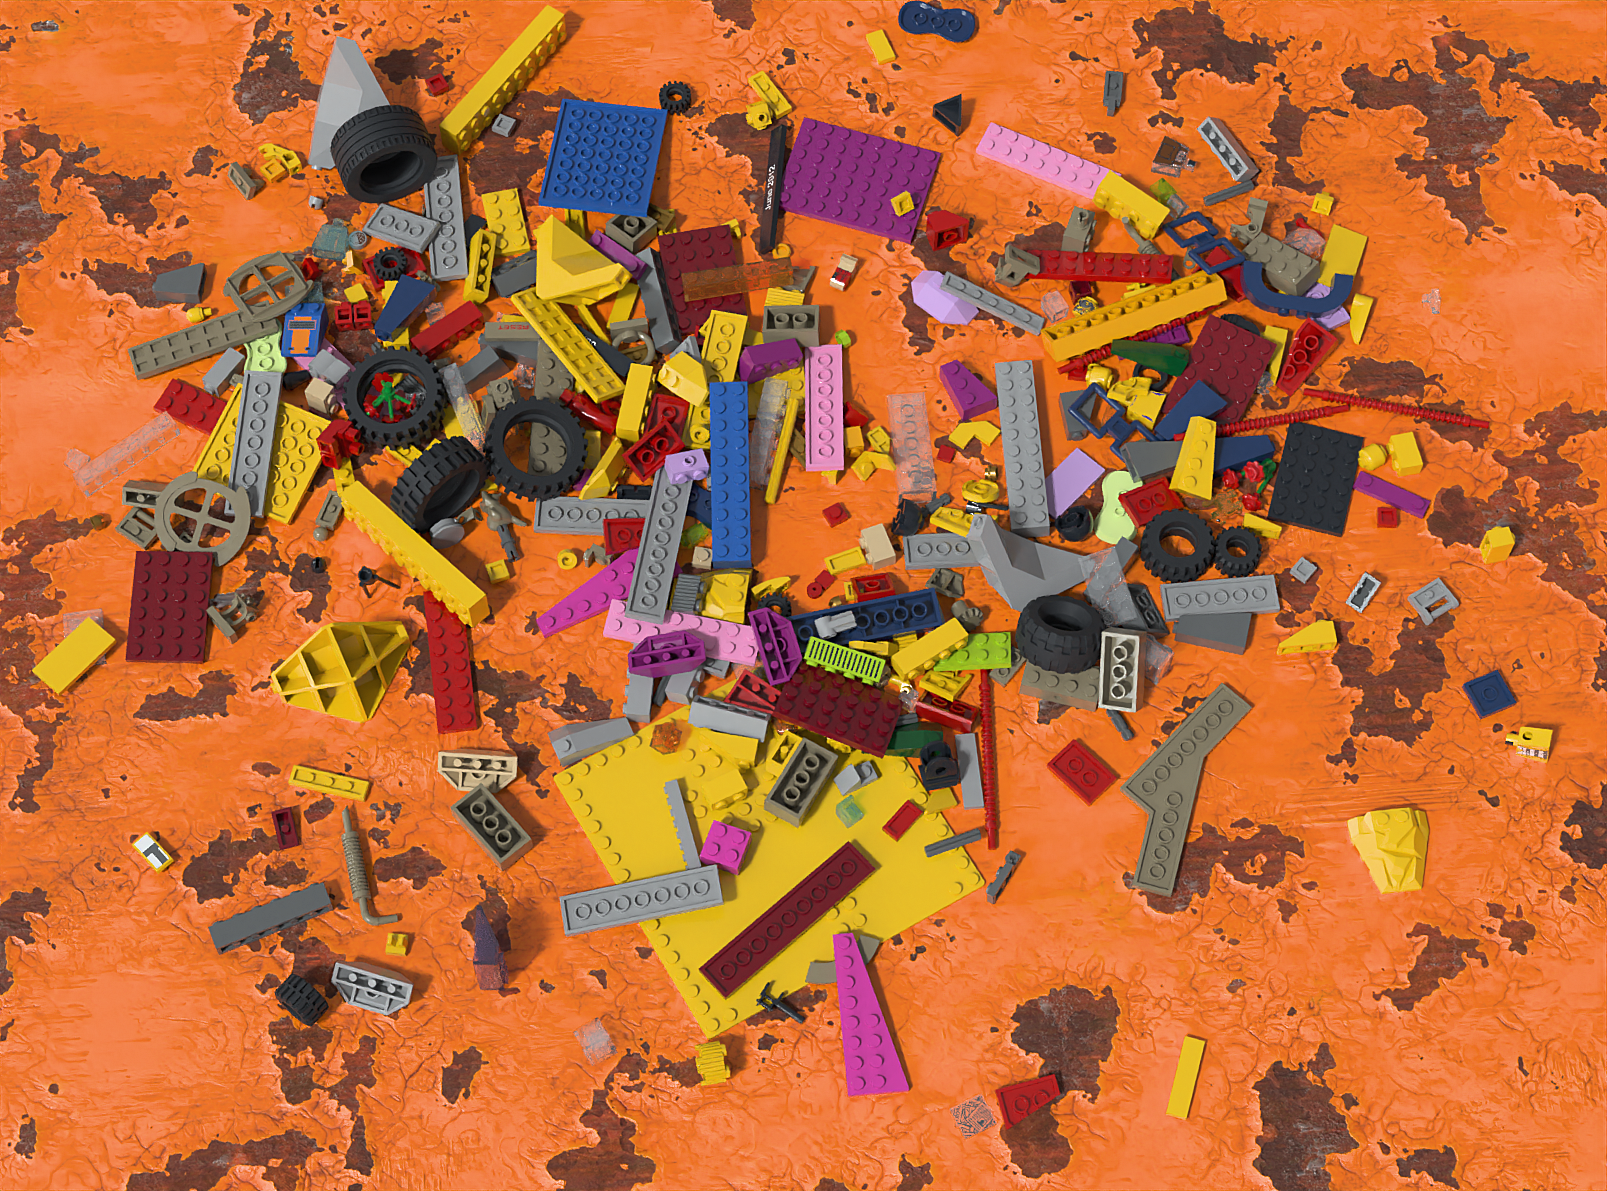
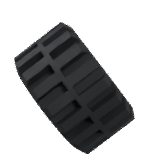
M1231 526L1228 530L1226 528L1222 530V533L1217 535L1214 544L1215 549L1212 563L1216 564L1215 568L1217 570L1220 569L1222 575L1228 574L1229 578H1232V576L1240 578L1241 575L1247 577L1248 573L1252 574L1258 565L1262 553V544H1259V537L1255 538L1256 534L1253 531L1250 533L1248 528L1245 527L1244 530L1241 529V526H1237L1235 529ZM1238 547L1246 553V556L1234 557L1228 553L1227 549Z
M293 973L274 992L277 1000L300 1022L310 1027L329 1009L324 997L305 979Z

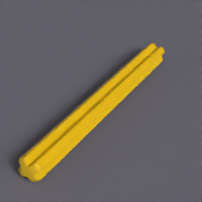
M797 399L789 400L765 496V502L768 504H774L776 501L800 404Z

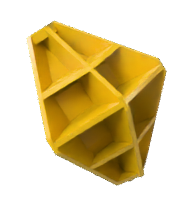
M552 214L537 231L536 295L544 301L548 300L577 306L585 304L588 307L616 291L622 290L633 276L622 265L613 263Z
M401 621L332 622L315 632L271 673L274 682L270 684L274 694H279L284 704L360 724L373 718L411 645L408 634Z

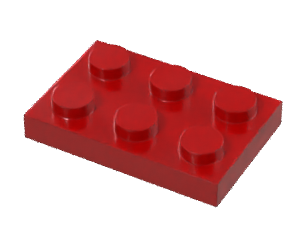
M402 246L394 248L395 250L397 248L400 249V252L403 251L406 257L408 269L404 275L415 278L418 277L416 275L418 270L427 273L418 252ZM374 255L362 260V264L375 291L379 292L385 289V281H383V278L380 280L375 273L373 265ZM387 261L383 266L385 268H394L397 262Z
M1166 477L1119 495V502L1137 529L1146 526L1156 514L1161 516L1162 511L1168 510L1172 512V509L1177 508L1178 511L1183 510L1184 505L1175 491L1169 489L1170 483Z
M1075 739L1063 748L1046 766L1088 806L1117 780L1116 776Z

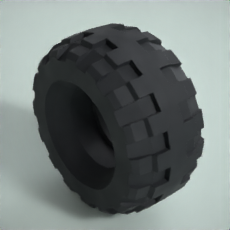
M1041 596L1036 598V600H1031L1023 608L1019 616L1015 639L1021 655L1025 659L1027 658L1034 666L1037 665L1043 670L1053 671L1058 674H1076L1090 669L1096 664L1097 660H1100L1102 631L1106 629L1103 616L1098 614V610L1093 606H1089L1087 602L1070 596Z

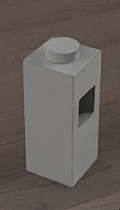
M229 347L202 378L204 389L209 394H215L220 397L231 385L229 382L234 374L239 375L244 370L245 356Z

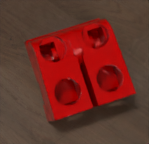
M368 300L358 301V304L354 305V310H352L351 302H341V306H335V323L339 332L344 330H374L373 313Z
M336 419L316 438L319 451H321L320 455L323 465L339 470L343 466V457L349 458L352 454L359 456L364 451V444L358 442L361 436L360 430L354 428L353 422Z

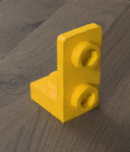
M585 430L584 439H588V446L586 448L588 455L583 469H595L601 460V430Z
M864 451L851 466L859 479L863 481L876 468L892 471L897 469L890 455Z

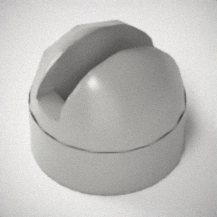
M311 195L309 198L310 208L312 209L315 205V210H319L322 207L324 200Z

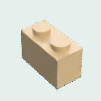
M314 377L304 391L309 408L313 407L315 410L326 413L330 417L337 411L339 406L334 386Z
M883 524L861 530L859 544L862 549L865 548L867 553L865 557L868 565H872L873 569L877 570L895 564L896 554Z

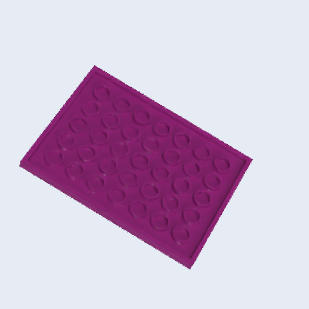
M804 117L782 176L779 209L911 244L941 153ZM907 191L911 195L914 209L899 217L895 213L891 199Z

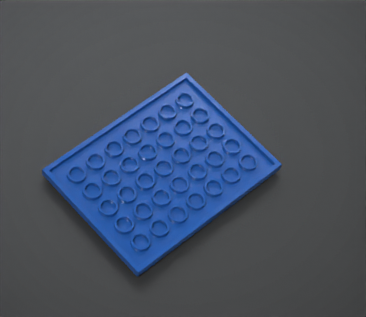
M562 99L538 200L539 206L647 217L668 110Z

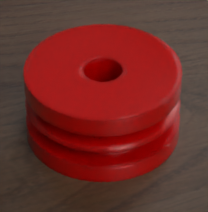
M817 582L810 583L807 586L808 597L818 599L822 595V586Z

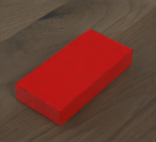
M907 800L882 827V830L898 842L922 816L923 811Z

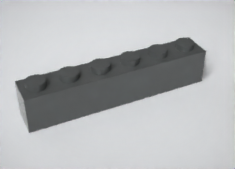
M648 247L635 255L648 264L639 281L637 280V284L641 290V299L645 305V315L649 321V331L652 334L655 349L667 355L673 352L683 340L666 282L660 253Z
M314 883L302 891L296 890L291 892L287 897L275 898L264 906L258 905L246 913H237L231 919L217 921L208 928L218 954L221 955L334 909L324 883Z

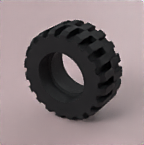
M1177 508L1172 509V512L1168 510L1162 511L1161 516L1159 514L1153 516L1152 521H1149L1145 527L1140 544L1141 560L1145 562L1144 566L1148 571L1151 569V575L1155 578L1157 576L1161 578L1160 581L1166 582L1168 580L1171 583L1188 582L1189 579L1195 581L1199 575L1202 576L1211 563L1215 549L1213 531L1210 526L1207 527L1205 519L1200 520L1198 514H1190L1189 510L1183 509V511H1178ZM1168 536H1180L1187 539L1193 545L1195 552L1186 557H1174L1163 550L1160 541Z

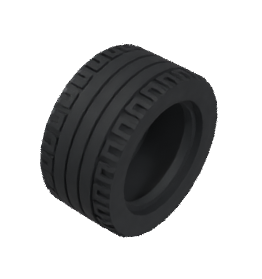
M401 105L374 107L353 116L337 130L330 147L331 156L346 192L352 198L365 203L391 202L415 192L431 178L438 162L437 153L422 118L416 111Z

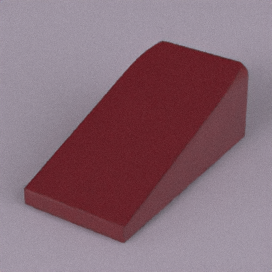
M288 807L272 811V819L280 850L300 846L292 808Z

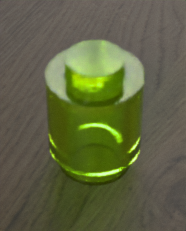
M695 523L683 530L680 539L681 544L690 549L704 541L709 535L703 523Z

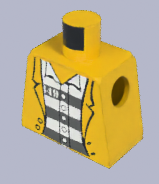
M1520 727L1519 735L1507 733L1505 744L1517 746V756L1547 763L1553 730Z

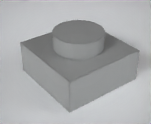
M499 114L492 126V131L509 137L516 125V120Z
M1301 557L1290 570V574L1305 584L1316 572L1317 567Z

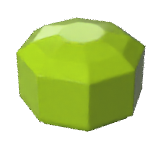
M841 329L835 333V339L838 344H842V348L846 349L851 346V338L846 331Z

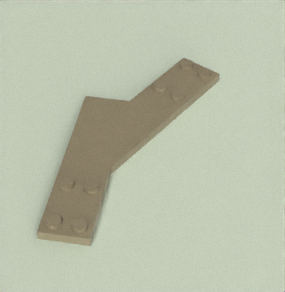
M1223 683L1207 697L1120 787V791L1149 815L1132 888L1167 897L1172 895L1203 759L1252 708Z

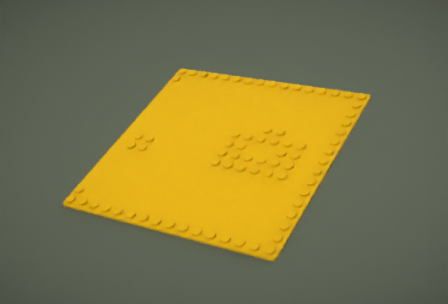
M763 665L750 671L769 684ZM739 678L703 697L724 702ZM785 682L773 687L782 692ZM686 705L635 732L633 736L603 749L554 776L555 784L615 885L686 871L685 866H687V863L683 861L682 857L684 852L680 850L679 846L681 841L677 839L676 835L678 830L674 828V816L671 817L670 814L671 805L668 806L666 799L668 794H665L663 788L665 787V782L677 779L699 860L714 820L752 834V841L739 875L718 869L724 905L638 922L707 1039L715 1038L766 1009L760 1004L756 1006L758 1003L756 1000H760L761 997L759 995L768 982L771 984L765 992L766 995L774 1000L778 999L782 992L785 994L781 1000L811 984L805 982L810 962L829 963L835 961L833 934L853 933L856 943L860 935L880 940L878 944L880 945L980 889L985 883L962 846L931 857L926 856L925 846L955 835L940 812L925 816L924 811L927 808L930 796L904 757L884 755L883 759L871 754H863L861 750L853 747L851 753L840 754L832 752L838 755L837 766L799 828L764 810L765 799L779 778L765 770L766 760L778 743L770 725L781 720L772 715L767 737L764 742H759L754 768H740L701 742L700 729L712 731V729L706 727L698 728L688 723L691 705ZM807 729L797 734V736L806 738L831 751L830 744H827V737ZM869 761L878 776V780L842 796L834 782V778L850 764L856 767ZM737 768L748 788V795L740 802L734 801L722 810L712 811L702 793L701 784ZM909 800L923 811V814L896 842L882 830V827ZM849 841L876 869L875 872L725 1000L699 972V968ZM700 861L701 867H707V866H709V865H706V864L701 863V861ZM765 997L762 1000L769 1006L773 1003Z

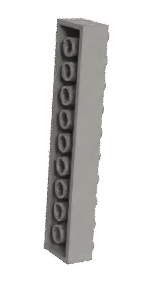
M1032 360L995 363L1011 533L1023 538L1049 536L1050 524Z

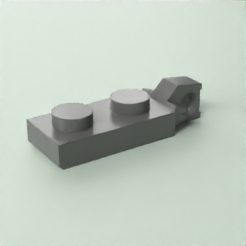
M1108 70L1105 72L1103 106H1108L1107 116L1114 117L1115 107L1119 108L1123 72Z
M1010 850L1005 856V865L999 867L995 876L997 878L994 883L990 882L986 889L987 902L991 904L996 903L1021 860L1020 854Z

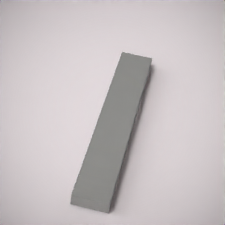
M948 271L945 273L939 289L1036 336L1040 334L1045 318Z

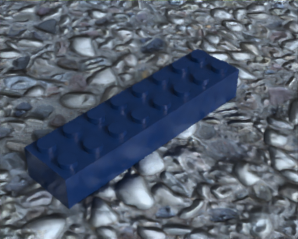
M935 588L784 617L792 623L802 657H804L809 638L813 636L820 639L814 621L825 616L832 617L852 611L856 627L825 639V641L849 648V641L874 643L915 633L933 631L943 625Z

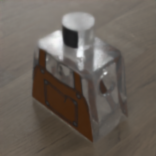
M1164 136L1153 160L1151 172L1180 177L1183 169L1193 172L1196 162L1188 159L1190 151L1188 147L1168 136Z

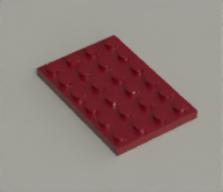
M729 224L657 236L665 278L671 294L681 336L694 334L696 325L701 328L709 319L711 310L747 316Z
M1210 314L1189 354L1185 369L1181 376L1177 377L1160 413L1167 415L1198 380H1201L1227 402L1226 410L1210 420L1216 422L1218 426L1220 424H1230L1231 422L1234 424L1236 421L1239 423L1277 348V344ZM1230 432L1228 435L1226 433L1223 436L1221 434L1220 436L1215 435V438L1231 437L1233 434Z
M136 551L126 662L204 664L208 614L206 610L210 605L214 561L213 552Z
M802 660L790 681L785 682L772 716L883 759L905 700L843 675L826 671L825 668L807 665V661Z

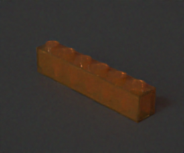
M790 257L681 274L685 302L794 284Z

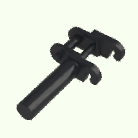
M768 982L759 995L761 997L760 1000H756L758 1002L756 1006L762 1005L767 1009V1013H769V1011L774 1010L772 1008L774 1005L799 1024H802L805 1017L780 1001L785 994L784 992L775 1000L766 995L765 991L771 984ZM764 997L773 1002L771 1006L762 1001Z

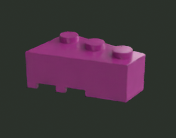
M795 338L745 347L738 361L736 371L741 382L747 381L749 385L798 367L803 354Z
M958 360L940 366L939 378L962 421L996 409L998 398Z

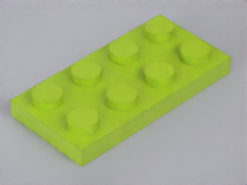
M1011 633L969 634L967 645L963 649H956L945 660L940 659L935 662L933 666L934 672L1012 668Z

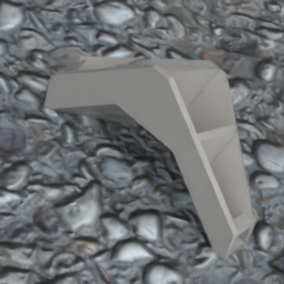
M339 36L335 37L316 104L308 164L312 165V169L322 171V168L332 169L335 166L330 152L331 142L337 130L346 121L365 110L390 105L355 40Z
M974 514L969 533L966 535L988 584L1004 598L1011 609L1022 612L1023 608L1031 600H1036V598L1041 596L1057 595L1088 579L1095 561L1089 557L1035 543L1004 530L990 515Z

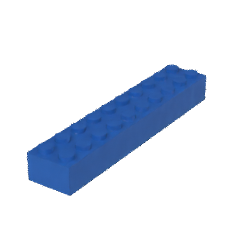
M747 381L710 383L713 568H751Z

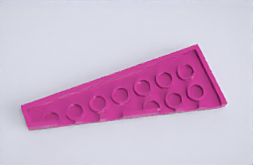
M639 548L628 550L536 619V623L544 638L609 610L612 599L620 601L628 599ZM677 560L672 581L678 578L679 574H683Z
M853 933L833 934L848 1097L908 1092L909 1087L854 935Z

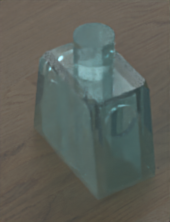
M335 218L332 225L323 224L311 247L314 257L342 261L346 257V252H349L348 228L343 227L344 221L342 219Z

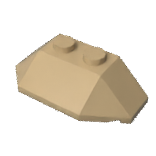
M474 749L444 750L438 752L437 771L456 790L471 791L482 783L490 793H497L517 776L518 757L501 751Z

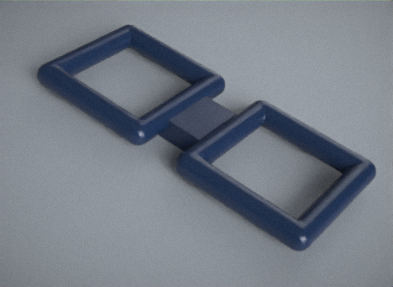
M1199 211L1162 225V229L1181 248L1191 245L1196 247L1190 250L1188 255L1208 275L1246 260V257L1226 237L1217 240L1213 237L1219 233L1218 229ZM1197 219L1208 231L1183 240L1172 228ZM1224 245L1235 257L1210 267L1199 254L1212 250L1216 246Z
M1096 382L1091 383L1068 408V412L1097 439H1102L1106 433L1110 434L1115 439L1110 446V450L1123 462L1124 459L1119 447L1135 429L1150 442L1160 441L1138 420H1134L1130 425L1121 418L1126 412L1125 408L1116 400L1107 398L1108 393ZM1094 391L1116 410L1114 415L1100 430L1077 410Z

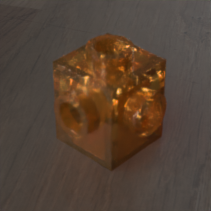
M670 722L655 725L650 747L663 755L676 753L682 731Z

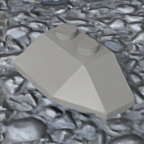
M337 961L331 981L334 986L336 985L348 1004L383 1015H389L408 1005L414 984L401 973L364 962Z

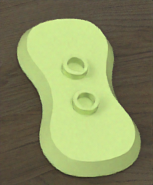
M277 318L275 320L279 328L278 332L243 343L247 350L244 373L245 370L282 372V374L285 372L287 361L285 357L281 356L279 347L282 325Z
M1112 471L1105 476L1102 482L1104 503L1094 520L1093 526L1094 532L1099 539L1116 545L1122 536L1129 541L1136 537L1138 529L1119 502L1118 497L1120 494L1145 485L1144 480L1133 483L1128 471Z

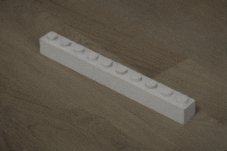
M677 779L665 782V787L663 788L665 794H668L666 799L668 806L671 805L670 814L671 817L674 816V828L678 830L676 835L677 839L681 841L679 846L680 850L684 852L682 857L683 861L687 863V866H685L686 871L702 868Z

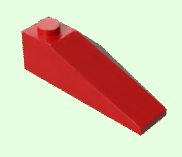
M1309 317L1295 334V339L1276 384L1279 389L1290 397L1339 345L1336 337Z

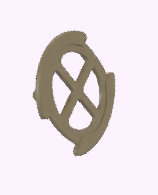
M277 251L256 257L240 266L226 279L227 282L224 286L223 294L225 297L231 296L237 308L245 314L241 317L243 323L260 322L286 313L298 305L312 290L314 282L312 280L305 282L301 270L294 263L296 258L293 254ZM270 265L282 266L288 269L270 280H266L260 271L262 267ZM249 274H255L261 284L240 295V286L243 280ZM290 277H294L292 291L287 297L280 299L273 287ZM264 291L274 301L272 305L267 307H255L245 303L250 298Z
M195 471L178 476L165 487L156 503L154 523L159 540L167 551H174L177 548L183 552H213L214 558H216L215 566L220 567L224 565L240 550L249 532L251 506L246 489L240 486L237 492L220 483L198 478V473ZM204 488L207 491L202 510L199 513L175 505L176 498L188 490ZM215 493L223 495L232 505L235 512V521L233 523L212 518L208 515ZM172 513L196 519L197 525L190 543L184 542L174 532L170 522ZM206 523L230 530L229 538L220 545L209 548H201L199 546L202 530Z

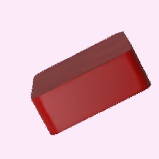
M941 445L937 454V460L950 464L955 449Z
M823 570L815 578V582L819 583L822 589L826 591L835 582V577Z

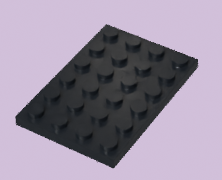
M1294 421L1292 424L1289 423L1267 519L1341 537L1357 470L1359 451L1361 450L1364 437L1302 422L1296 423Z

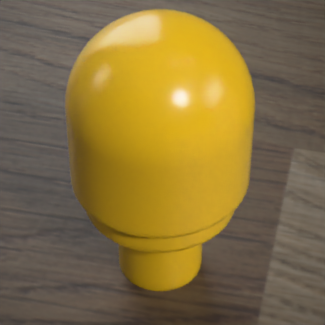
M202 307L191 308L187 311L186 318L192 323L200 322L205 319V316L212 315L211 308L203 309Z

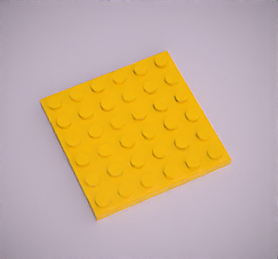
M240 383L237 384L192 470L198 473V478L214 481L226 487L229 484L243 384ZM281 400L279 403L264 515L289 526L322 462L321 451H319L316 438L331 421ZM215 493V495H218V496H220V497H222V498H225V497H224L223 495H221L220 493Z

